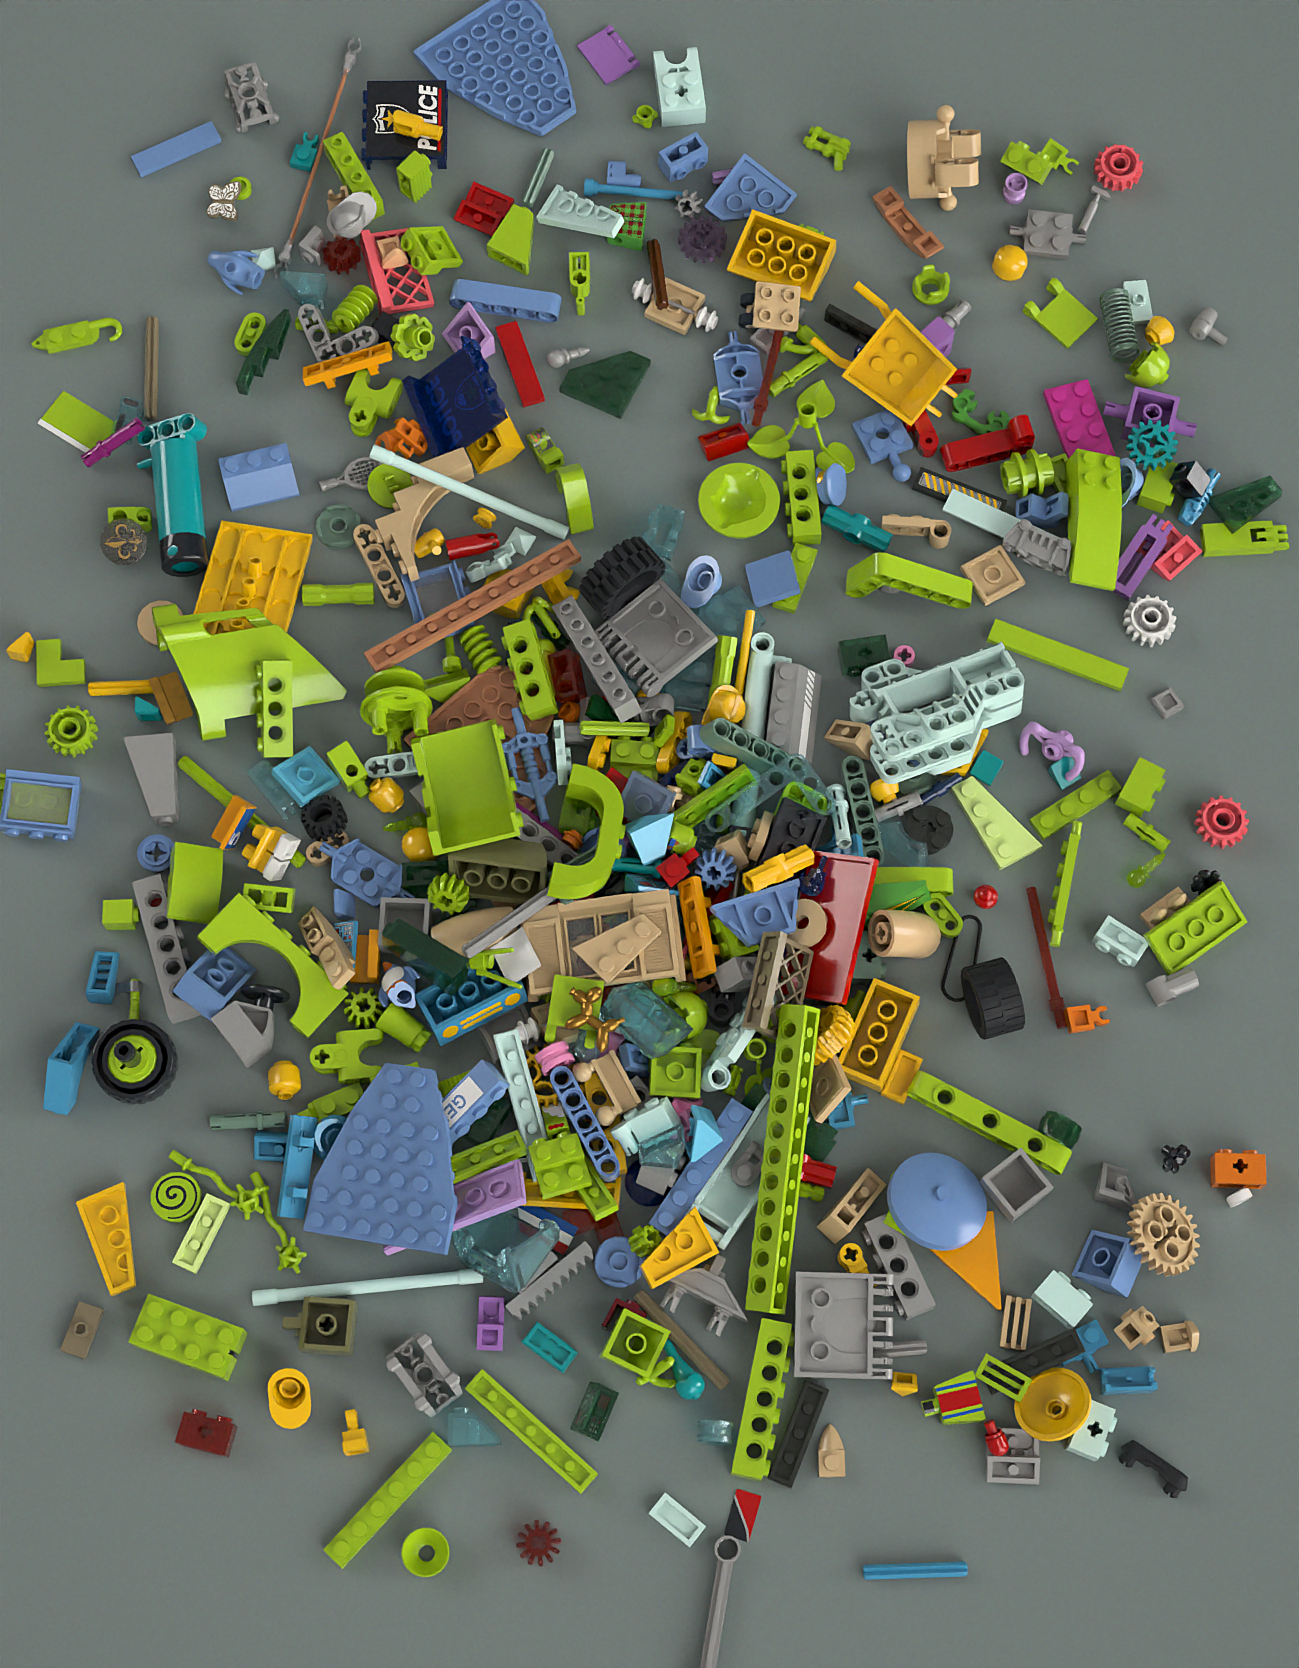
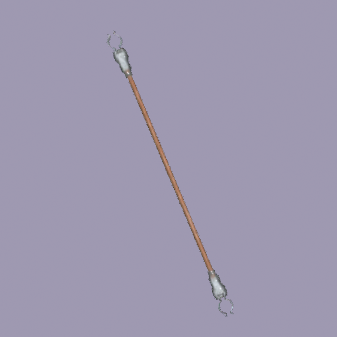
M354 37L348 42L349 51L344 55L342 79L290 238H288L283 250L279 254V264L274 267V273L281 265H284L287 269V266L291 264L294 237L324 148L323 140L327 139L346 78L357 62V53L361 51L360 38L358 39L360 47L354 50V52L349 48L351 44L355 43ZM288 269L285 274L281 275V279L288 275Z

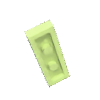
M208 1193L206 1194L172 1261L174 1265L197 1274L231 1206L230 1203Z

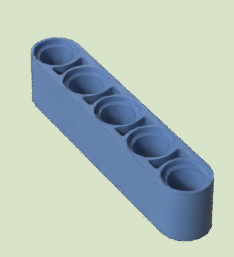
M456 279L453 282L449 304L454 308L462 309L467 302H470L476 312L553 323L558 321L562 298L552 292Z
M565 1066L554 1068L550 1074L552 1088L572 1127L578 1134L579 1140L592 1165L603 1181H614L620 1174L619 1161L569 1068ZM559 1075H565L569 1078L568 1082L564 1085L557 1084L555 1079ZM570 1097L580 1099L579 1105L575 1107L568 1106L566 1102ZM582 1119H589L592 1125L587 1129H582L578 1126V1123ZM593 1141H600L604 1146L600 1151H593L590 1148V1144ZM605 1163H612L615 1166V1170L608 1174L604 1173L601 1167Z

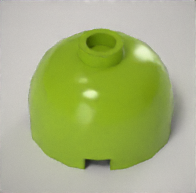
M1156 342L1150 344L1152 349L1149 352L1144 349L1128 368L1129 371H1132L1131 374H1125V378L1137 387L1146 389L1156 384L1162 385L1169 377V374L1166 372L1170 367V359L1166 351Z
M678 991L663 998V1016L665 1020L670 1019L674 1027L669 1028V1030L676 1039L681 1042L690 1040L698 1036L706 1027L708 1006L699 996L691 991Z

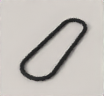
M966 915L962 917V921L968 918L974 919L979 925L973 965H975L978 959L982 923L978 917ZM958 936L954 937L945 972L943 975V979L941 982V990L943 992V995L953 1002H961L965 1000L964 997L953 998L949 996L945 990V982L954 954V950L956 947V943L958 940Z

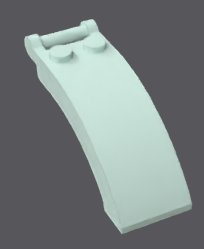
M768 1093L756 1107L741 1134L685 1214L686 1216L693 1207H696L698 1213L726 1230L727 1232L723 1235L704 1222L712 1239L723 1250L728 1246L733 1236L758 1202L761 1174L752 1185L739 1187L733 1182L731 1172L736 1162L753 1140L764 1151L770 1095ZM753 1155L749 1159V1161L755 1166L760 1161Z

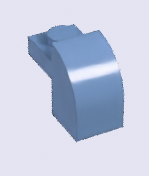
M1061 491L1045 499L1031 493L1016 501V518L1028 520L1031 525L1038 528L1048 529L1059 526V519L1068 516L1069 494Z

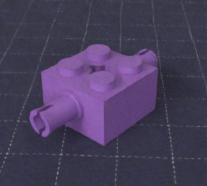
M1137 386L1134 388L1130 404L1124 406L1107 401L1103 415L1123 419L1125 423L1120 438L1123 440H1127L1128 435H1132L1133 427L1139 429L1138 425L1140 422H1143L1146 426L1149 419L1152 420L1154 425L1159 420L1162 427L1167 424L1170 425L1169 433L1175 431L1177 434L1191 438L1194 437L1197 423L1177 419L1176 413L1180 397Z

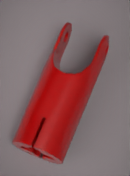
M493 532L445 540L449 561L479 555L489 550L497 549L500 545L497 534Z

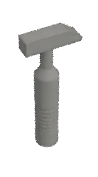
M1094 185L1090 193L1096 196L1090 202L1078 227V232L1081 234L1086 233L1098 208L1097 202L1101 197L1107 201L1111 198L1107 191Z

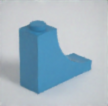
M76 1022L50 1055L47 1062L43 1109L56 1114L67 1115L73 1108L77 1100L78 1088L85 1063L95 1041L99 1037L100 1028Z

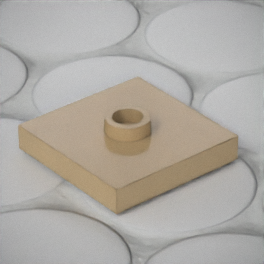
M1001 545L960 567L965 578L973 582V590L984 606L1025 585V580Z
M836 1054L833 1058L827 1059L825 1063L821 1062L813 1071L809 1108L814 1120L819 1123H823L851 1090V1086Z

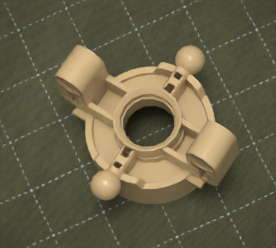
M943 105L938 108L936 114L938 119L908 121L907 132L910 199L940 198V207L945 211H951L957 205V199L952 194L951 187H969L979 183L978 159L966 157L981 155L980 130H949L950 121L954 118L955 114L950 105Z

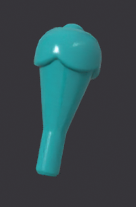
M667 1339L663 1349L667 1356H671L675 1360L672 1370L676 1380L675 1389L677 1393L685 1400L698 1399L705 1389L703 1377L695 1372L679 1356L670 1339Z

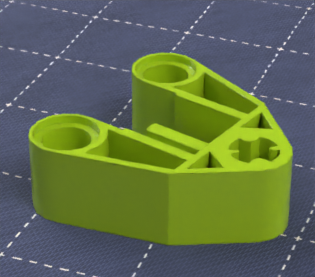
M579 463L556 468L555 479L559 493L564 494L566 517L571 535L593 530L591 503L583 468Z

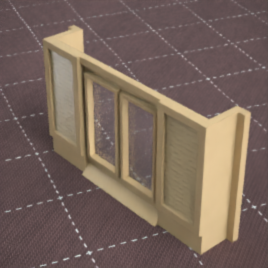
M669 889L578 900L567 905L558 903L545 906L522 922L520 928L523 927L541 963L539 968L526 976L528 1001L537 1002L539 1001L538 995L552 994L555 974L603 981L572 948L641 914H644L661 930V934L608 985L604 982V986L675 977L676 982L686 981L676 896L670 895Z

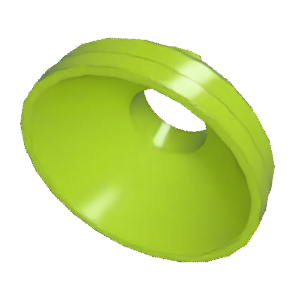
M420 1528L411 1532L406 1537L401 1549V1557L405 1567L412 1574L419 1577H431L440 1573L445 1568L450 1556V1548L446 1538L439 1531L432 1528ZM425 1545L433 1547L435 1551L433 1559L428 1562L422 1561L419 1557V1551Z

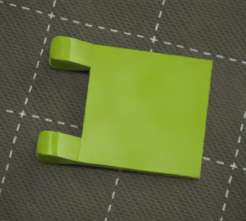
M1052 278L1046 289L1057 297L1042 311L1039 310L1033 301H1028L1023 308V313L1027 317L1034 319L1068 349L1098 318L1073 297L1057 278Z
M554 975L544 1038L546 1042L554 1043L557 1026L565 1027L568 1019L581 1014V1004L573 999V995H569L571 989L575 987L576 990L580 989L587 994L591 988L600 987L603 992L604 981ZM602 997L597 1002L592 1003V1015L598 1019ZM586 1023L578 1029L587 1030L584 1045L586 1048L594 1049L597 1030Z

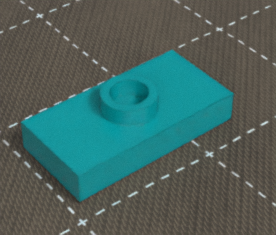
M539 1322L534 1324L521 1342L562 1374L578 1354V1351Z

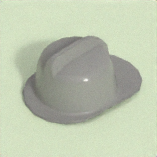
M361 191L347 196L328 213L327 226L330 232L342 238H353L359 235L362 229L375 217L377 211L375 200L368 193Z

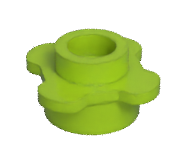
M641 105L638 107L636 115L632 116V121L649 129L652 127L653 120L658 118V112L649 105Z

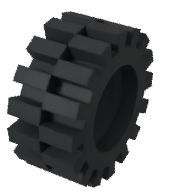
M324 795V799L318 796L315 802L311 799L309 801L310 806L305 804L303 807L305 811H301L302 817H300L311 839L315 838L319 842L322 838L326 842L328 837H331L332 840L335 839L336 833L340 836L342 834L341 829L345 830L347 827L345 823H348L347 815L341 802L333 796L330 799L329 795ZM324 815H332L325 822H316L320 817Z

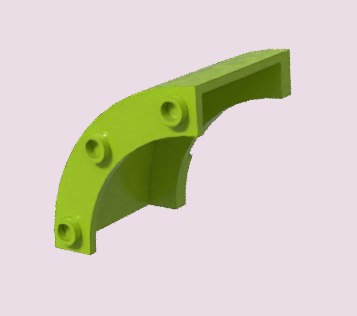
M496 719L411 739V748L418 776H423L425 781L422 783L423 789L421 791L428 815L426 818L428 836L434 856L521 835L520 827H524L521 812L517 813L513 791H517V785L514 776L510 777L501 741L506 739L503 726L498 725Z

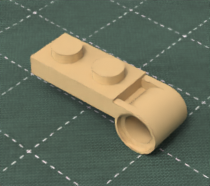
M897 514L882 516L881 529L893 535L928 537L929 544L936 549H942L949 543L951 526L944 520H933L919 515L900 517ZM941 532L945 536L938 537L934 533Z

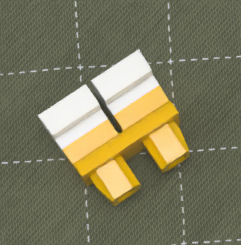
M257 824L252 832V836L260 840L258 846L249 843L244 847L241 854L249 861L247 866L263 873V877L267 880H281L290 863L288 859H292L301 840L279 827Z

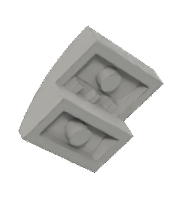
M996 1426L997 1429L1000 1428L1005 1433L1009 1448L1003 1456H994L986 1445V1481L993 1483L1039 1484V1440L1029 1436L1021 1427Z

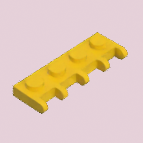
M523 1172L527 1203L521 1206L588 1209L576 1190L543 1200L538 1182L527 1179L526 1172ZM622 1177L616 1178L615 1183H604L618 1204V1210Z

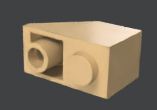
M740 829L718 838L714 848L716 847L718 853L725 849L726 857L733 856L732 863L737 865L736 871H740L749 865L751 860L748 858L750 848L747 847V842Z

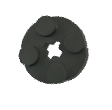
M935 806L916 807L905 823L904 835L906 840L919 853L929 855L938 853L944 847L946 848L952 839L953 824L951 816ZM931 825L936 832L926 835V831L922 827Z

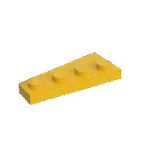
M121 1182L76 1202L112 1297L136 1287L125 1183Z

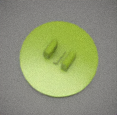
M381 464L369 475L367 482L368 493L371 499L379 506L393 509L392 504L395 503L393 493L413 486L410 479L412 476L410 473L394 466Z

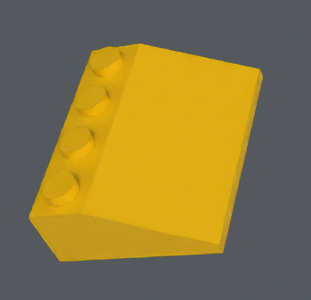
M752 209L727 271L755 282L800 286V298L811 302L835 255L836 240Z

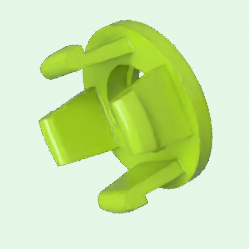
M934 264L923 266L921 273L914 278L912 284L913 295L919 302L926 305H936L943 302L949 293V274L947 272L941 274L935 271ZM926 284H934L937 286L938 291L930 292L926 295L922 292V288Z

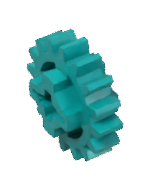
M1149 419L1146 426L1143 422H1140L1138 425L1139 429L1133 427L1132 435H1128L1127 438L1129 444H1127L1126 450L1132 451L1129 454V459L1136 458V466L1142 463L1143 470L1151 466L1152 471H1155L1157 465L1162 469L1165 468L1166 462L1171 463L1173 460L1172 455L1177 453V449L1174 447L1177 446L1178 440H1172L1176 434L1175 431L1169 433L1170 425L1167 424L1162 427L1160 420L1156 425L1153 424L1151 419ZM1150 442L1154 443V448L1149 447Z

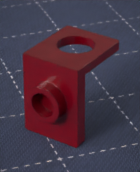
M616 1298L602 1323V1329L606 1330L617 1308L621 1310L625 1308L645 1319L647 1314L639 1310L640 1305L629 1299L624 1302Z

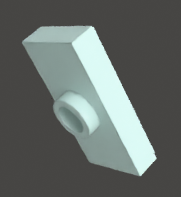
M1146 280L1123 282V289L1127 290L1129 294L1134 325L1148 324L1153 315Z

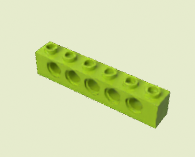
M766 1318L761 1319L731 1470L732 1476L761 1482L763 1476H768L771 1461L766 1460L768 1449L773 1450L776 1435L771 1434L773 1423L778 1424L781 1409L776 1408L778 1398L783 1399L786 1383L781 1382L783 1372L788 1373L791 1357H786L788 1346L793 1347L794 1332L791 1331L792 1324ZM769 1343H778L781 1347V1352L778 1355L770 1354L767 1350ZM765 1368H772L776 1372V1378L772 1381L765 1380L762 1376V1371ZM759 1394H768L771 1397V1404L766 1407L759 1405L757 1402ZM756 1419L763 1420L766 1423V1430L760 1433L754 1431L752 1422ZM750 1445H757L761 1449V1456L759 1458L753 1459L747 1455L746 1450Z

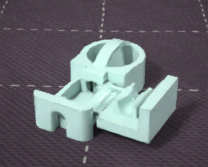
M510 542L494 549L495 555L493 557L495 560L491 563L489 560L471 564L465 571L470 583L483 579L497 571L504 570L508 565H511L513 562L510 557L516 553L512 543Z

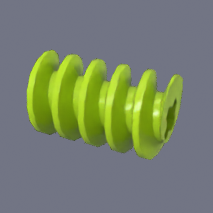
M365 285L354 286L352 291L348 293L347 297L343 299L342 303L332 313V320L335 326L345 334L357 329L365 317L369 315V312L374 309V305L378 303L376 294Z
M482 624L468 628L459 636L460 645L464 647V652L468 655V659L472 663L473 669L477 671V675L489 668L500 666L498 664L502 661L501 656H495L498 652L497 648H491L494 642L487 640L489 633H482L485 630V626Z

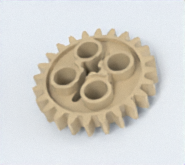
M1153 1193L1139 1199V1203L1133 1205L1134 1211L1129 1212L1133 1220L1127 1222L1132 1227V1231L1127 1232V1234L1134 1238L1130 1242V1245H1136L1137 1247L1134 1254L1142 1255L1141 1264L1148 1262V1270L1155 1269L1157 1275L1163 1273L1165 1277L1175 1276L1189 1270V1266L1195 1264L1193 1258L1198 1257V1253L1194 1249L1200 1247L1195 1242V1239L1200 1236L1193 1232L1197 1224L1190 1223L1193 1216H1186L1185 1211L1187 1207L1179 1208L1178 1199L1172 1201L1171 1195L1164 1197L1163 1193L1157 1195Z

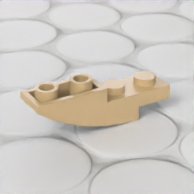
M313 906L301 918L298 925L311 953L319 957L332 987L340 990L356 973L352 966L355 960L334 927Z

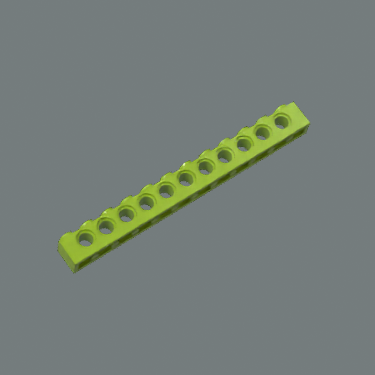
M781 1004L745 1310L785 1315L820 1009L807 1005Z

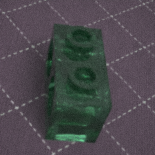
M502 1097L494 1101L488 1107L486 1114L476 1119L470 1126L469 1131L464 1135L465 1140L475 1146L493 1140L513 1110L511 1103Z

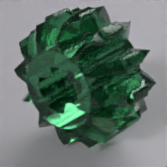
M1047 1111L1042 1116L1037 1131L1068 1149H1073L1081 1136L1082 1128L1077 1122L1063 1114H1059L1056 1111Z

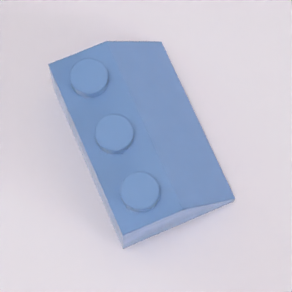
M287 443L218 459L232 512L300 496Z

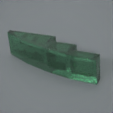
M284 309L267 326L252 347L235 382L239 394L248 395L254 376L263 378L270 358L279 360L292 322L288 309Z

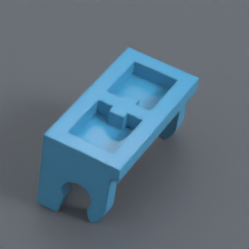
M1155 1367L1100 1368L1101 1395L1155 1392L1158 1390L1157 1382L1154 1381Z

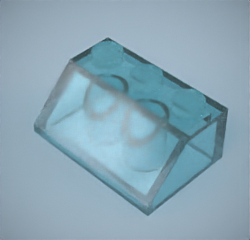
M642 981L613 988L600 1009V1012L607 1020L624 1017L625 1022L621 1023L618 1029L623 1032L626 1039L632 1041L641 1049L643 1055L650 1059L666 1055L693 1030V1027Z

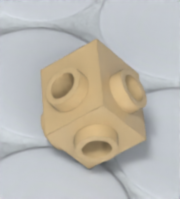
M1142 1306L1137 1311L1131 1308L1120 1317L1123 1322L1114 1331L1131 1350L1140 1342L1145 1346L1155 1337L1152 1332L1160 1325L1155 1321L1153 1314Z

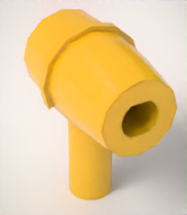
M433 528L428 532H424L416 540L414 552L419 559L430 553L434 555L441 553L440 546L445 543V538L440 530Z

